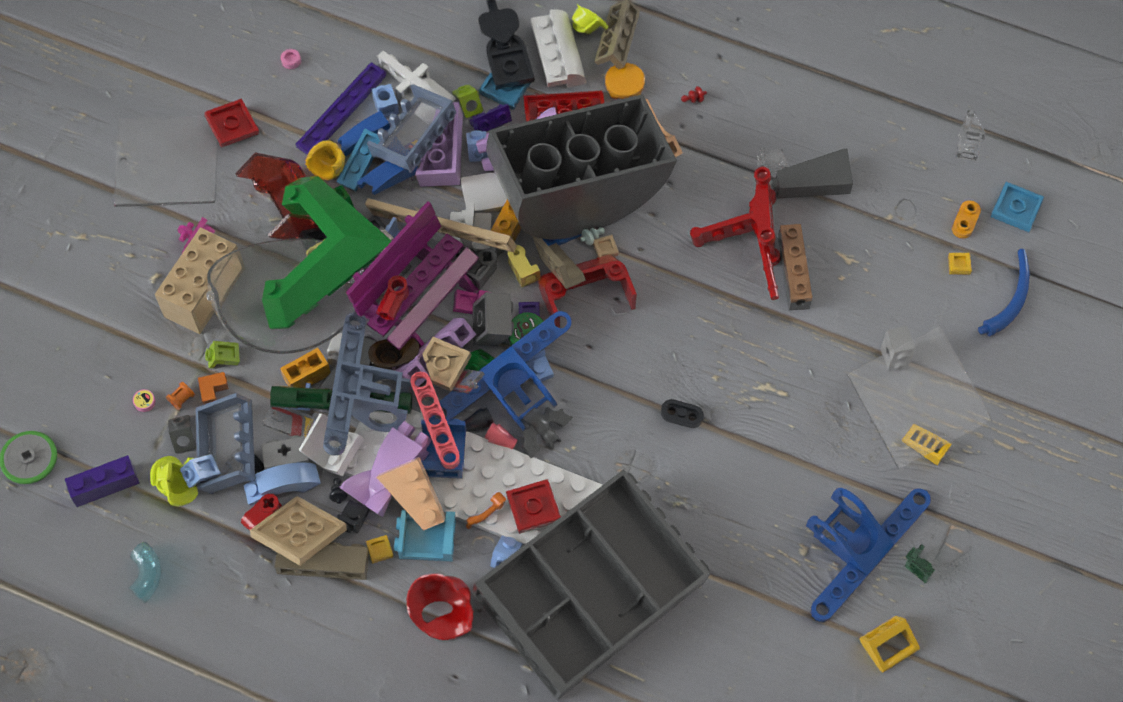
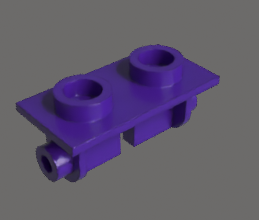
M499 104V106L488 110L487 113L483 112L476 116L473 115L469 119L471 127H474V131L479 130L482 132L490 131L512 121L508 104Z

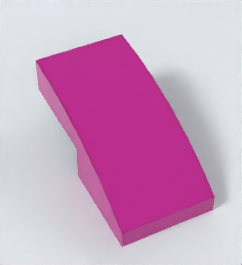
M457 289L454 293L453 312L473 314L472 304L488 291L479 290L477 293Z

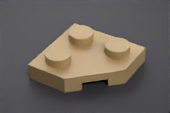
M432 337L423 352L432 384L452 391L471 358V353Z

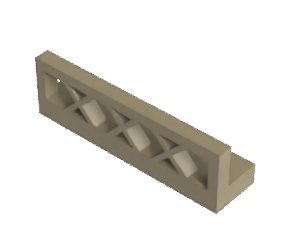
M623 0L610 6L606 20L609 28L603 30L594 61L597 65L611 61L618 69L625 67L640 10L631 0Z
M533 237L540 259L566 289L586 281L583 272L557 243L548 246L542 238Z

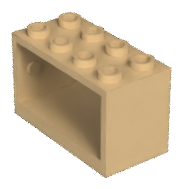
M200 227L155 293L163 316L189 330L201 334L244 269L237 245Z

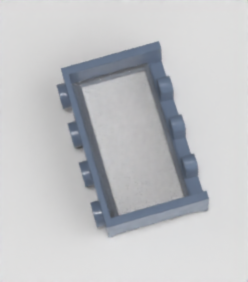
M414 84L411 85L414 95L412 101L402 99L400 105L403 112L401 115L398 116L392 113L389 116L391 128L388 132L382 128L378 130L377 135L380 142L378 144L371 141L367 142L372 157L382 158L409 170L410 173L420 164L423 156L432 148L433 143L442 135L445 127L454 119L456 114L452 100Z
M234 393L197 407L195 419L197 458L212 454L221 473L216 478L198 482V489L214 494L216 491L245 481H255L252 400Z

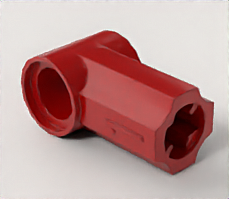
M397 275L388 281V289L376 311L377 315L385 320L394 321L403 301L409 296L407 281L404 277ZM396 287H403L400 291L394 290Z

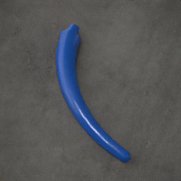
M1024 249L1018 250L1019 281L1012 300L1002 312L983 321V326L978 327L980 335L987 334L992 336L1000 332L1020 313L1028 294L1030 280L1029 263Z

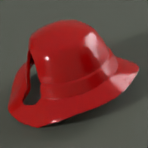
M433 573L422 575L412 583L406 598L407 611L413 623L421 631L438 640H450L472 630L473 609L471 606V592L463 580L454 576ZM442 601L453 607L452 612L437 617L430 622L423 620L422 611L431 603Z

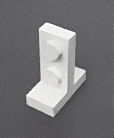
M383 50L378 55L379 66L400 82L396 87V95L399 101L411 91L410 79L416 75L420 79L430 77L429 67L424 63L412 72L408 66L400 64L392 54L389 55Z

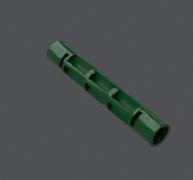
M272 386L270 406L328 410L333 389ZM393 391L390 392L389 396L370 392V398L394 402L395 392ZM400 392L397 409L408 410L407 414H411L412 392ZM377 410L378 412L391 413L385 410Z

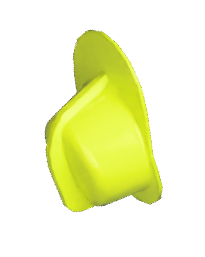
M576 4L578 8L572 16L574 21L572 27L577 32L591 34L599 27L609 28L598 15Z

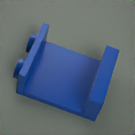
M430 418L429 422L431 424L436 425L439 424L441 420L437 418ZM459 419L447 421L459 451L460 463L454 469H446L440 463L425 421L421 420L422 433L431 439L426 449L429 454L424 461L421 460L428 477L463 479L466 440L465 421ZM440 434L436 441L443 444L448 441L449 437L445 434ZM452 453L444 456V461L447 463H452L456 459V456Z

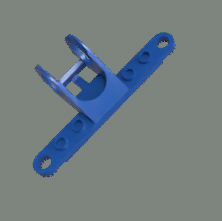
M563 311L554 313L467 379L462 387L472 388L470 391L454 389L439 401L441 408L447 411L446 420L453 419L490 390L522 431L526 430L525 425L521 421L523 420L522 417L534 407L537 409L547 400L555 408L558 405L526 362L570 329L572 321L569 314ZM557 317H564L567 320V325L564 328L555 326L554 321ZM531 378L544 395V398L518 417L504 398L514 391L525 406L529 404L531 400L520 385Z
M836 488L833 492L831 499L839 506L825 522L820 520L818 516H811L808 519L806 527L814 532V537L847 563L813 602L811 614L816 621L825 622L831 619L918 520L931 502L930 494L926 490L921 488L912 490L882 525L878 523L867 506L855 494L844 488ZM921 495L925 499V503L918 505L914 502L913 497ZM842 496L851 500L860 509L862 514L849 508L843 501ZM842 511L855 521L859 527L852 533L839 521L833 525V528L829 525ZM825 529L828 530L836 542L828 539L822 532ZM821 604L825 605L829 612L826 615H820L816 611V607Z

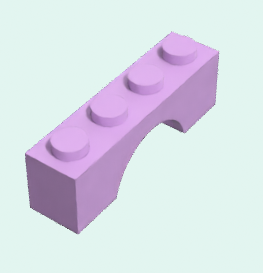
M454 318L433 337L462 348L476 333L464 318ZM430 340L419 349L418 355L413 360L402 364L395 370L403 372L402 378L411 379L414 373L420 371L429 375L423 352ZM417 379L415 385L418 387L425 379Z

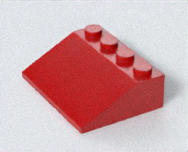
M603 90L523 95L525 122L535 120L544 111L555 107L557 114L605 103Z

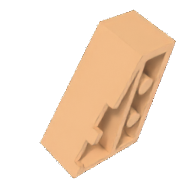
M420 457L380 473L376 477L423 530L445 521L446 516Z

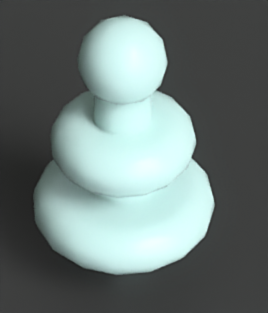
M602 227L598 228V230L595 228L590 230L584 229L580 240L590 246L594 243L595 239L599 238V235L605 233V230Z

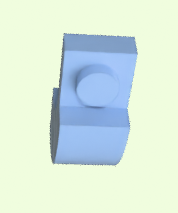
M298 462L275 466L255 474V481L245 484L244 490L248 505L254 506L265 494L277 495L291 491L304 493L321 484L316 464Z

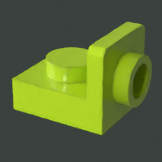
M213 341L205 353V360L208 361L209 369H214L216 364L237 366L240 362L239 343Z

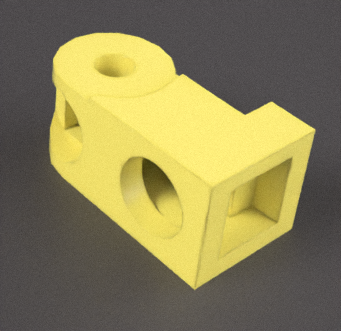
M517 245L514 252L508 251L509 266L522 288L540 279V269L537 264L530 265L526 258L525 249L522 246Z

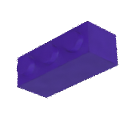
M128 455L64 479L70 498L76 507L140 484L134 465Z

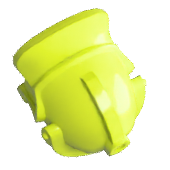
M165 456L158 459L151 467V485L156 486L158 491L168 498L170 505H187L197 497L198 488L196 485L191 488L187 486L180 470L184 465L176 457ZM187 457V460L184 461V465L193 458Z

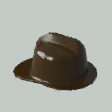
M411 337L398 350L387 339L380 340L370 346L368 356L376 367L395 371L402 364L408 363L418 355L419 343L415 338Z

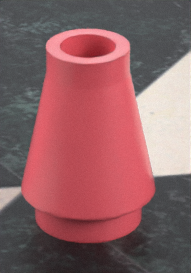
M492 423L484 437L489 440V443L514 449L518 442V439L514 438L505 428L495 423Z

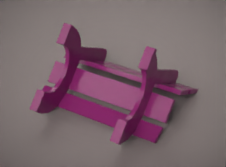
M428 201L414 217L411 215L405 217L407 225L362 275L357 272L353 275L355 283L346 291L357 315L360 317L365 316L369 320L367 323L368 327L384 337L394 325L396 326L394 331L387 337V340L398 350L411 337L417 340L419 349L424 345L416 331L457 284L468 292L476 293L478 291V288L474 286L466 275L479 260L477 255L466 247L458 258L451 262L464 245L448 233L433 249L428 246L427 242L442 227L435 215L432 204ZM416 256L422 262L406 279L409 296L403 301L394 321L383 319L376 313L380 305L376 300L388 288L390 278L399 275ZM444 268L447 269L444 272V274L437 280V282L430 288V290L423 296V298L408 313V315L403 320H401L400 318L404 315V313L412 306V304L419 298V296L426 290V288L433 282V280L440 274V272ZM399 287L396 291L402 290L403 287Z

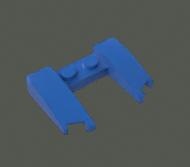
M380 110L347 131L338 139V144H342V151L347 156L354 150L364 129L376 134L380 128L388 132L391 128L390 123ZM397 136L387 148L405 157L410 152L404 148ZM386 161L357 181V185L361 189L367 184L372 186V194L375 195L414 176L418 166L410 173L409 170Z

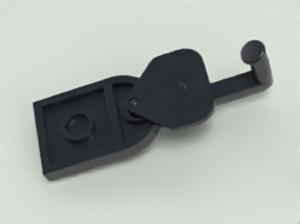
M486 0L489 12L481 14L478 21L481 33L491 38L486 46V56L495 89L498 90L535 82L525 43L519 36L514 34L520 26L517 13L510 8L498 10L496 0Z

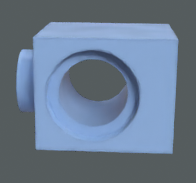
M391 84L380 85L372 89L373 101L377 112L381 110L385 117H389L392 113L399 114L398 102Z

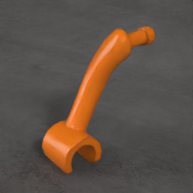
M500 492L494 494L490 499L493 505L482 514L469 517L466 528L470 529L472 525L483 522L497 509L500 510L506 501L503 494Z

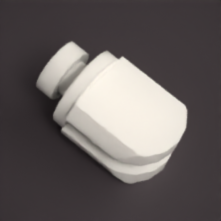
M342 333L333 335L327 349L328 363L336 366L338 361Z

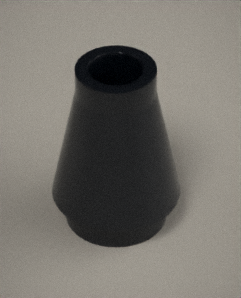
M487 407L484 409L479 408L463 420L466 423V432L488 428L490 424L494 423Z

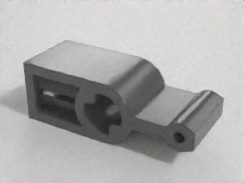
M492 247L491 249L485 248L478 253L479 260L466 273L478 290H481L496 271L497 257L505 250Z

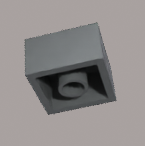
M485 292L472 304L473 331L476 333L473 337V345L499 346L513 334L514 323L511 322L513 302L511 301L510 294Z

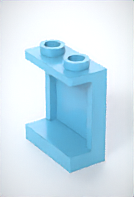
M402 510L401 517H397L396 530H400L399 538H395L394 551H398L399 559L453 562L456 527L455 512H446L444 522L423 530L407 514L406 510Z

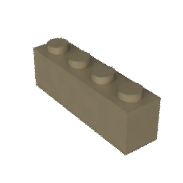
M331 542L301 566L276 552L275 570L277 574L367 580L369 551L367 547L361 544L342 546L340 543Z

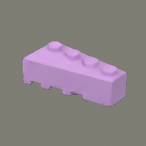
M453 102L456 110L454 119L448 123L442 135L436 139L432 148L421 159L419 169L417 168L415 174L420 187L460 185L463 113L459 102ZM436 110L434 119L439 114L440 110Z

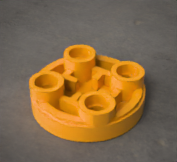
M626 63L625 67L621 69L614 65L606 73L605 86L611 98H629L641 95L645 86V76L643 71L632 63Z

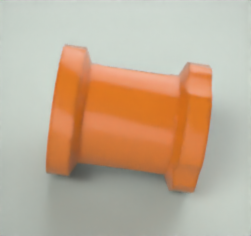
M180 382L179 387L171 395L168 394L166 399L177 410H180L182 408L181 405L190 397L193 398L195 394L188 385Z

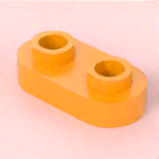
M968 200L961 204L952 226V232L956 237L965 239L971 236L981 213L978 203Z

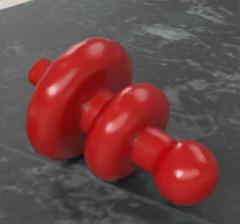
M696 86L694 91L690 90L688 95L681 97V100L684 103L688 100L692 103H695L696 100L701 103L704 101V95L707 92L706 90L703 91L701 87Z

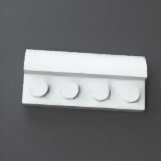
M553 9L550 10V15L531 18V26L547 86L552 87L566 84L567 88L585 85L586 78L568 14L565 11Z

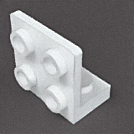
M320 413L300 446L299 451L325 471L343 476L364 438L359 434L349 432L345 451L337 456L328 454L323 448L328 417ZM337 441L329 442L335 448L341 445Z

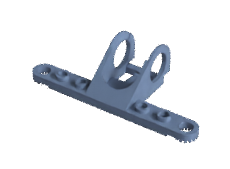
M355 312L347 314L344 321L323 442L324 450L334 456L341 455L345 451L351 415L370 429L379 432H390L392 427L396 430L406 420L408 410L397 408L400 392H409L411 379L402 378L403 372L360 364L366 319L365 316L360 317ZM350 321H358L360 325H356V327L355 325L352 326V324H350ZM382 379L396 381L394 402L370 398V392L386 394L387 396L391 392L389 386L375 382ZM377 410H385L393 413L397 420L391 424H380L370 418V414ZM337 441L341 445L335 448L329 442Z

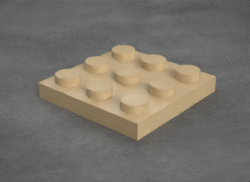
M296 496L252 528L250 534L255 540L301 566L344 533L347 528L346 523Z

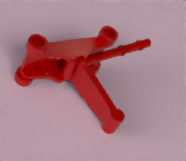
M759 167L754 172L756 189L753 199L749 202V213L706 227H693L690 230V236L694 246L702 247L707 242L720 241L724 238L754 231L757 235L764 266L763 270L766 275L767 290L771 300H777L779 298L778 286L776 285L773 266L781 261L779 250L775 248L776 236L772 207L777 197L775 191L770 188V170L767 167Z

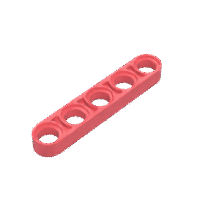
M422 371L416 372L411 377L412 390L438 458L444 468L454 469L460 463L459 451L435 389L427 373ZM419 378H424L427 383L423 387H417L415 381ZM425 397H432L434 402L432 405L426 406L422 404V400ZM437 415L441 417V422L434 425L429 422V419ZM440 434H445L449 439L446 443L441 444L436 441L437 437ZM452 453L456 456V459L452 463H447L444 461V456Z

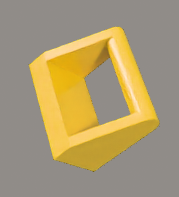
M899 616L892 617L859 638L862 646L882 673L920 650V646L907 620ZM901 632L910 645L883 661L876 647Z

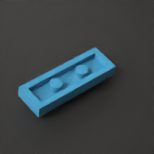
M364 129L337 180L339 185L354 192L359 188L357 181L365 176L374 159L367 146V142L371 141L376 144L380 142L378 135L367 129Z

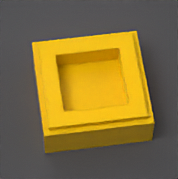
M970 253L948 254L949 274H971Z
M387 535L366 541L372 564L394 557Z

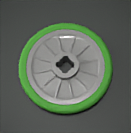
M25 431L16 434L5 443L0 453V467L3 474L11 481L19 484H32L42 480L52 471L57 460V449L54 442L46 434L38 431ZM32 455L31 458L25 460V457Z

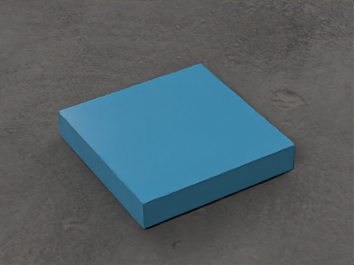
M490 72L480 87L479 94L502 105L508 104L509 108L514 110L531 83L496 90Z
M1005 182L990 217L1030 232L1044 196Z

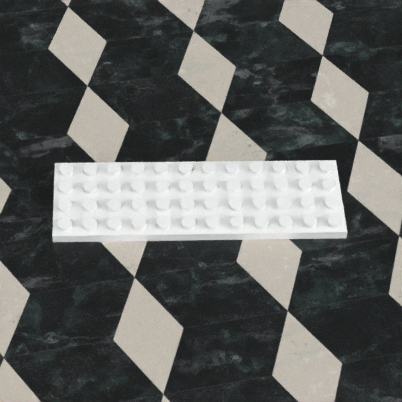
M412 410L411 414H407L405 422L415 428V431L410 436V439L413 441L419 432H422L421 420H424L422 413ZM374 411L370 414V418L380 424H391L397 420L393 413ZM360 421L354 433L359 434L364 440L344 474L352 477L361 472L372 470L378 450L389 432L375 431ZM468 431L466 432L463 479L429 477L444 514L446 515V512H455L456 520L466 524L469 517L480 515L493 505L490 499L497 492L502 493L506 498L503 507L500 510L494 511L483 522L472 526L499 537L502 535L512 537L516 541L523 543L522 546L550 525L519 534L506 491L548 479L560 516L562 517L602 486L600 483L534 457L530 458L529 455L514 449L489 443L488 439Z

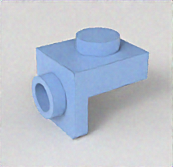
M476 130L466 133L469 162L482 161V159L488 158L487 152L479 154L476 146V141L486 138V131Z
M502 535L493 550L490 566L492 568L498 566L519 550L523 543L516 541L512 537Z

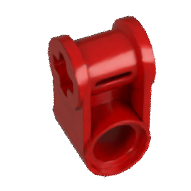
M265 494L243 515L241 524L250 531L282 507L279 499L274 494Z

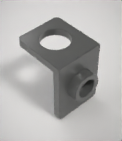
M185 415L169 419L168 430L175 453L178 454L196 449V443L191 430L190 416ZM181 436H186L190 442L186 446H180L177 444V439Z

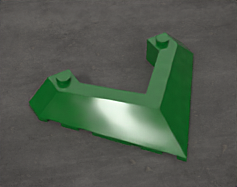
M319 176L302 177L285 187L282 205L294 216L309 215L327 238L284 279L265 281L262 303L271 330L292 327L298 317L303 313L307 315L319 305L318 301L326 295H332L352 279L356 272L372 263L378 257L377 254L391 242L385 234Z

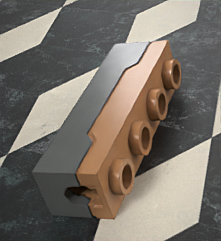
M801 224L780 225L778 242L789 311L810 309L812 291Z

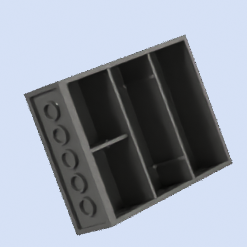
M624 469L474 583L472 594L557 701L702 586L710 576L707 564L703 560L699 561L692 546L687 542H683L679 537L680 532L674 525H669L665 520L664 512L659 507L655 508L650 502L651 497L645 490L641 491L636 485L637 480L631 473L627 474Z

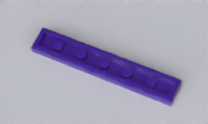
M370 62L298 140L296 148L308 155L309 151L317 143L329 140L371 94L372 89L382 82L387 76V72Z

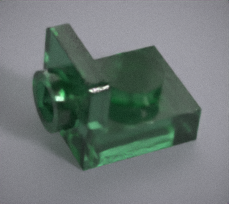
M921 544L917 549L913 547L906 555L908 560L904 567L926 584L935 569L932 568L929 561L919 557L925 548Z

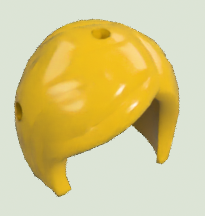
M321 141L309 151L305 159V165L312 174L319 176L322 180H333L341 174L344 168L345 154L335 142Z

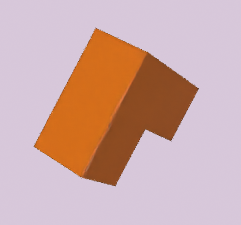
M225 372L198 378L204 405L217 400L216 392L229 389Z

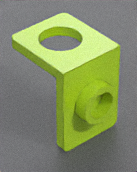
M470 84L460 86L452 91V94L460 102L465 118L483 112L478 92ZM470 100H474L477 103V107L473 111H468L466 108V104Z

